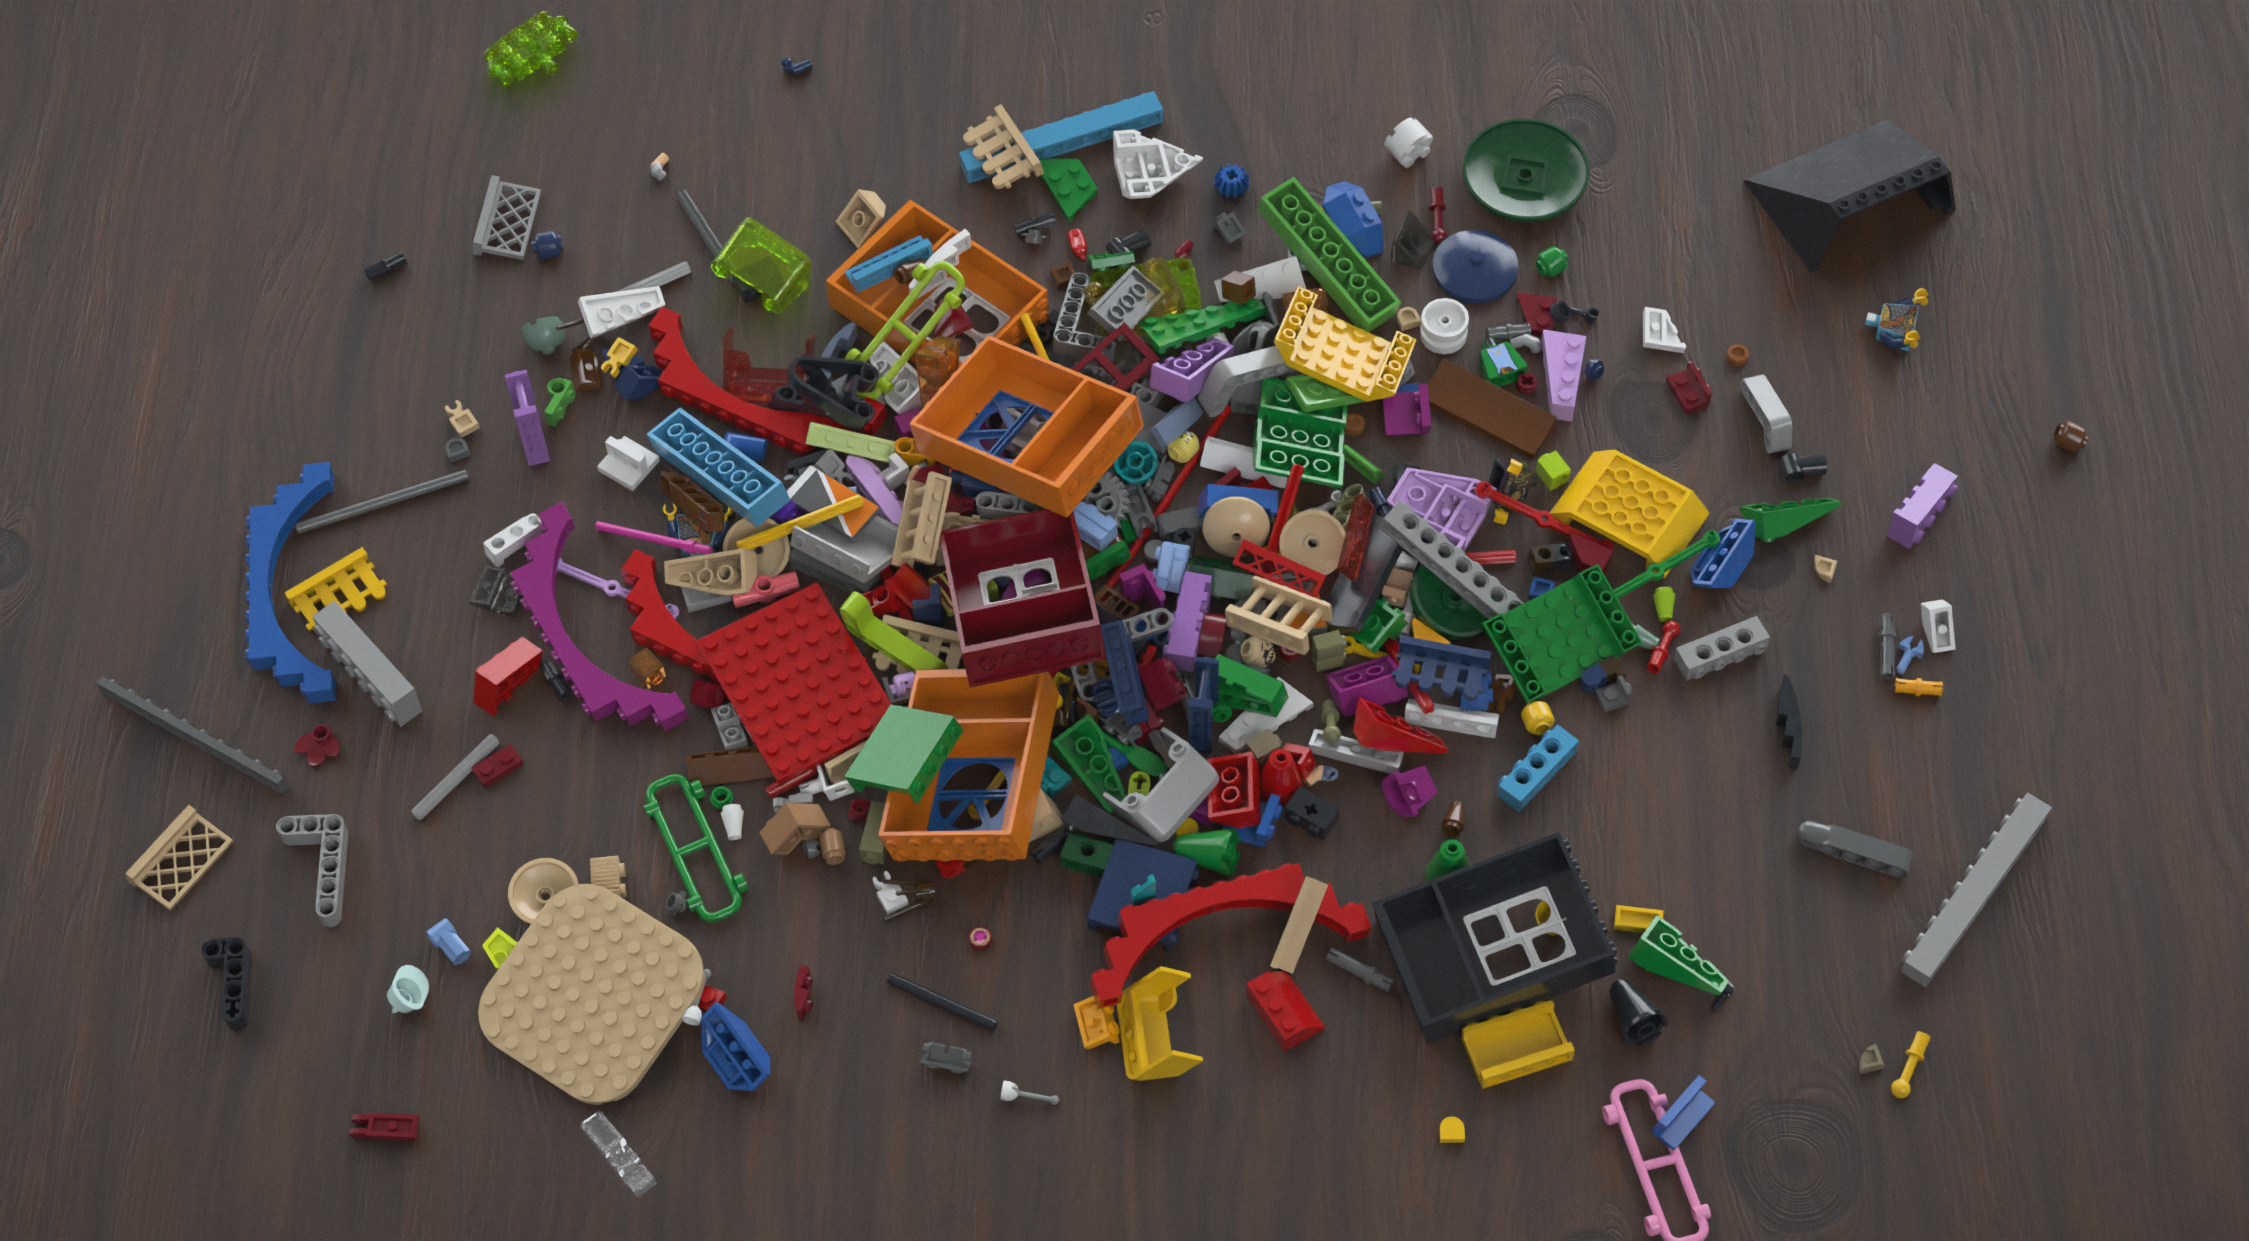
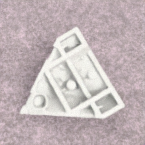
M1136 130L1113 131L1114 164L1122 195L1129 199L1151 198L1203 160L1201 156L1195 155L1193 157L1184 153L1183 149L1156 138L1151 140L1141 136V132Z

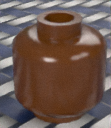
M2071 421L2059 423L2052 437L2057 447L2071 453L2077 452L2080 448L2083 449L2088 441L2085 428Z

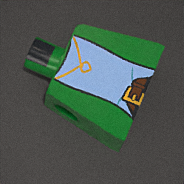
M1493 338L1483 341L1482 346L1484 349L1480 351L1479 365L1484 380L1502 387L1518 381V377L1521 374L1527 373L1528 365L1509 342L1497 345Z

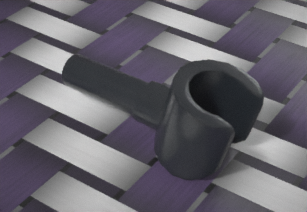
M1569 307L1570 313L1581 315L1588 324L1594 323L1599 314V310L1595 307H1590L1587 311Z
M1730 981L1711 1008L1712 1011L1717 1012L1722 1002L1733 994L1734 986Z

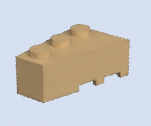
M1042 789L1039 791L1029 842L1061 829L1065 822L1061 819L1062 815L1057 805Z

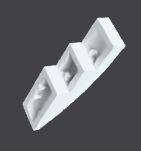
M966 229L958 233L938 249L925 265L930 268L939 261H946L953 266L958 265L959 255L971 248L970 233ZM939 270L917 299L947 280V272ZM913 279L910 283L909 293L918 283L917 280Z

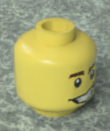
M1190 431L1183 432L1167 445L1169 456L1180 463L1188 462L1199 450V440Z

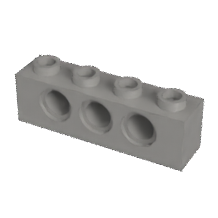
M1755 616L1677 647L1674 661L1686 681L1692 678L1698 679L1707 672L1721 670L1727 664L1732 662L1738 663L1747 656L1763 653L1768 647L1770 636L1759 618Z

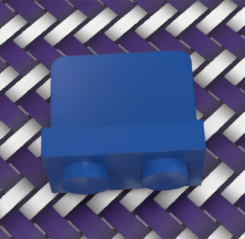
M1271 794L1268 803L1260 802V825L1239 829L1223 825L1222 830H1237L1241 842L1265 849L1268 839H1272L1274 835L1275 820H1279L1283 806H1280V796Z

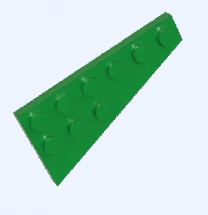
M1252 298L1243 305L1236 302H1228L1222 306H1207L1205 309L1200 310L1190 309L1179 314L1168 313L1163 317H1147L1137 325L1138 330L1159 354L1166 353V348L1173 346L1175 349L1182 347V342H1195L1219 333V328L1224 326L1230 329L1235 327V322H1248L1266 315V306L1259 299Z

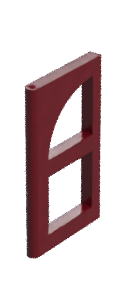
M1123 322L1071 370L1079 372L1094 359L1117 383L1113 387L1126 391L1152 368V364L1159 362L1160 359ZM1121 334L1145 358L1126 376L1102 353Z

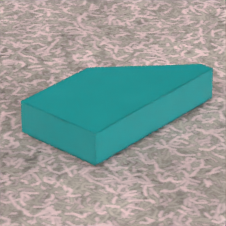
M1153 874L1147 877L1148 881L1142 886L1137 884L1131 889L1132 905L1139 906L1150 899H1156V881Z

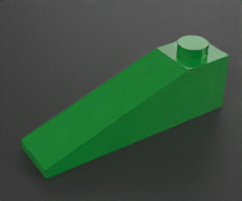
M1832 498L1801 500V504L1798 502L1781 501L1780 506L1757 503L1740 506V511L1744 519L1755 521V537L1761 538L1763 542L1775 541L1776 537L1785 536L1841 506V501Z
M1087 714L1051 742L1050 747L1061 762L1108 814H1111L1113 810L1102 795L1106 792L1122 802L1126 795L1114 767L1111 753H1109L1103 731L1092 717Z
M1656 915L1628 958L1647 971L1719 996L1729 980L1710 961L1702 960L1696 954L1698 949L1693 944L1688 946L1680 938L1682 933L1677 928Z

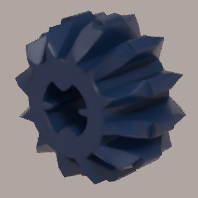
M1103 678L1093 683L1092 693L1098 711L1103 717L1117 715L1119 709L1112 678Z

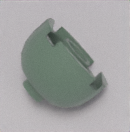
M557 316L536 319L537 323L534 325H530V322L522 326V335L528 347L534 351L543 352L544 355L554 353L555 349L564 342L566 330H556L557 326L564 324V320H560Z

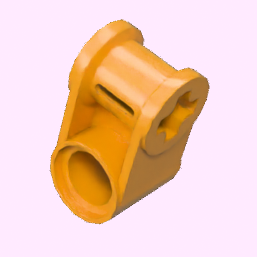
M902 437L895 442V452L907 465L915 466L922 462H926L930 466L935 465V460L918 452L914 438Z

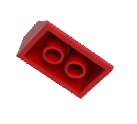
M1246 752L1207 759V762L1219 775L1218 784L1208 794V819L1238 829L1260 825V768L1253 753Z
M1287 971L1266 972L1246 983V997L1284 1052L1325 1029L1324 1024Z

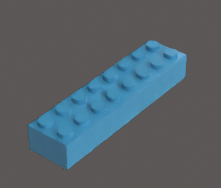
M681 408L677 409L647 433L655 452L755 527H758L790 501L788 493L779 479Z

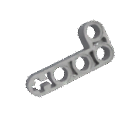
M1761 374L1742 379L1741 389L1743 395L1764 428V444L1767 452L1771 454L1791 449L1793 429L1791 417L1766 376Z

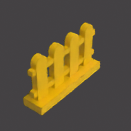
M361 547L286 591L285 596L291 608L294 607L297 614L301 612L308 621L306 628L308 631L314 630L313 626H315L312 616L318 613L313 604L321 600L326 607L335 601L345 613V610L353 607L355 611L361 612L366 609L365 598L370 595L376 600L385 598L386 591L384 587L387 584L384 579L379 581L372 570L375 567L372 562L369 563L368 555L364 548ZM357 578H360L367 588L361 593L352 582ZM339 589L347 598V601L342 604L333 594Z

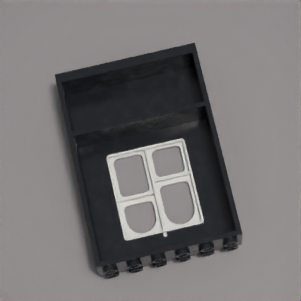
M1560 832L1372 902L1376 922L1427 1044L1459 1033L1470 1023H1481L1495 1015L1503 1016L1509 1014L1514 1009L1525 1008L1536 1002L1546 1000L1616 973L1615 964L1618 963L1616 947L1612 940H1608L1606 934L1608 930L1603 919L1599 920L1597 904L1594 899L1590 900L1588 884L1585 878L1581 879L1579 864L1576 858L1572 859L1570 844L1567 838L1562 839ZM1534 899L1543 900L1550 906L1551 915L1547 922L1520 933L1514 931L1506 913L1507 909ZM1490 915H1496L1505 933L1504 939L1486 946H1480L1471 928L1472 922ZM1551 932L1562 936L1566 944L1563 954L1548 962H1541L1533 946V938ZM1516 944H1521L1528 956L1531 967L1503 979L1494 980L1485 957Z

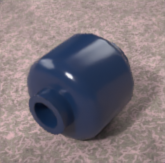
M555 231L537 233L535 241L531 242L533 254H538L541 260L557 258L560 256V251H563L560 234L557 235Z

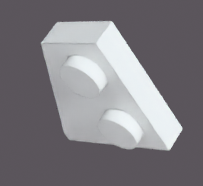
M1645 307L1643 311V347L1684 353L1686 345L1680 342L1677 336L1678 331L1675 325L1671 323V318L1666 310Z

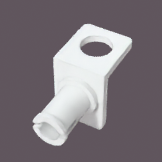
M821 765L817 766L819 773L817 779L799 784L801 792L813 795L823 791L830 801L854 792V789L847 780L829 786ZM842 787H845V788H846V789L843 790V791L835 792V790H837V789H839V788H842Z

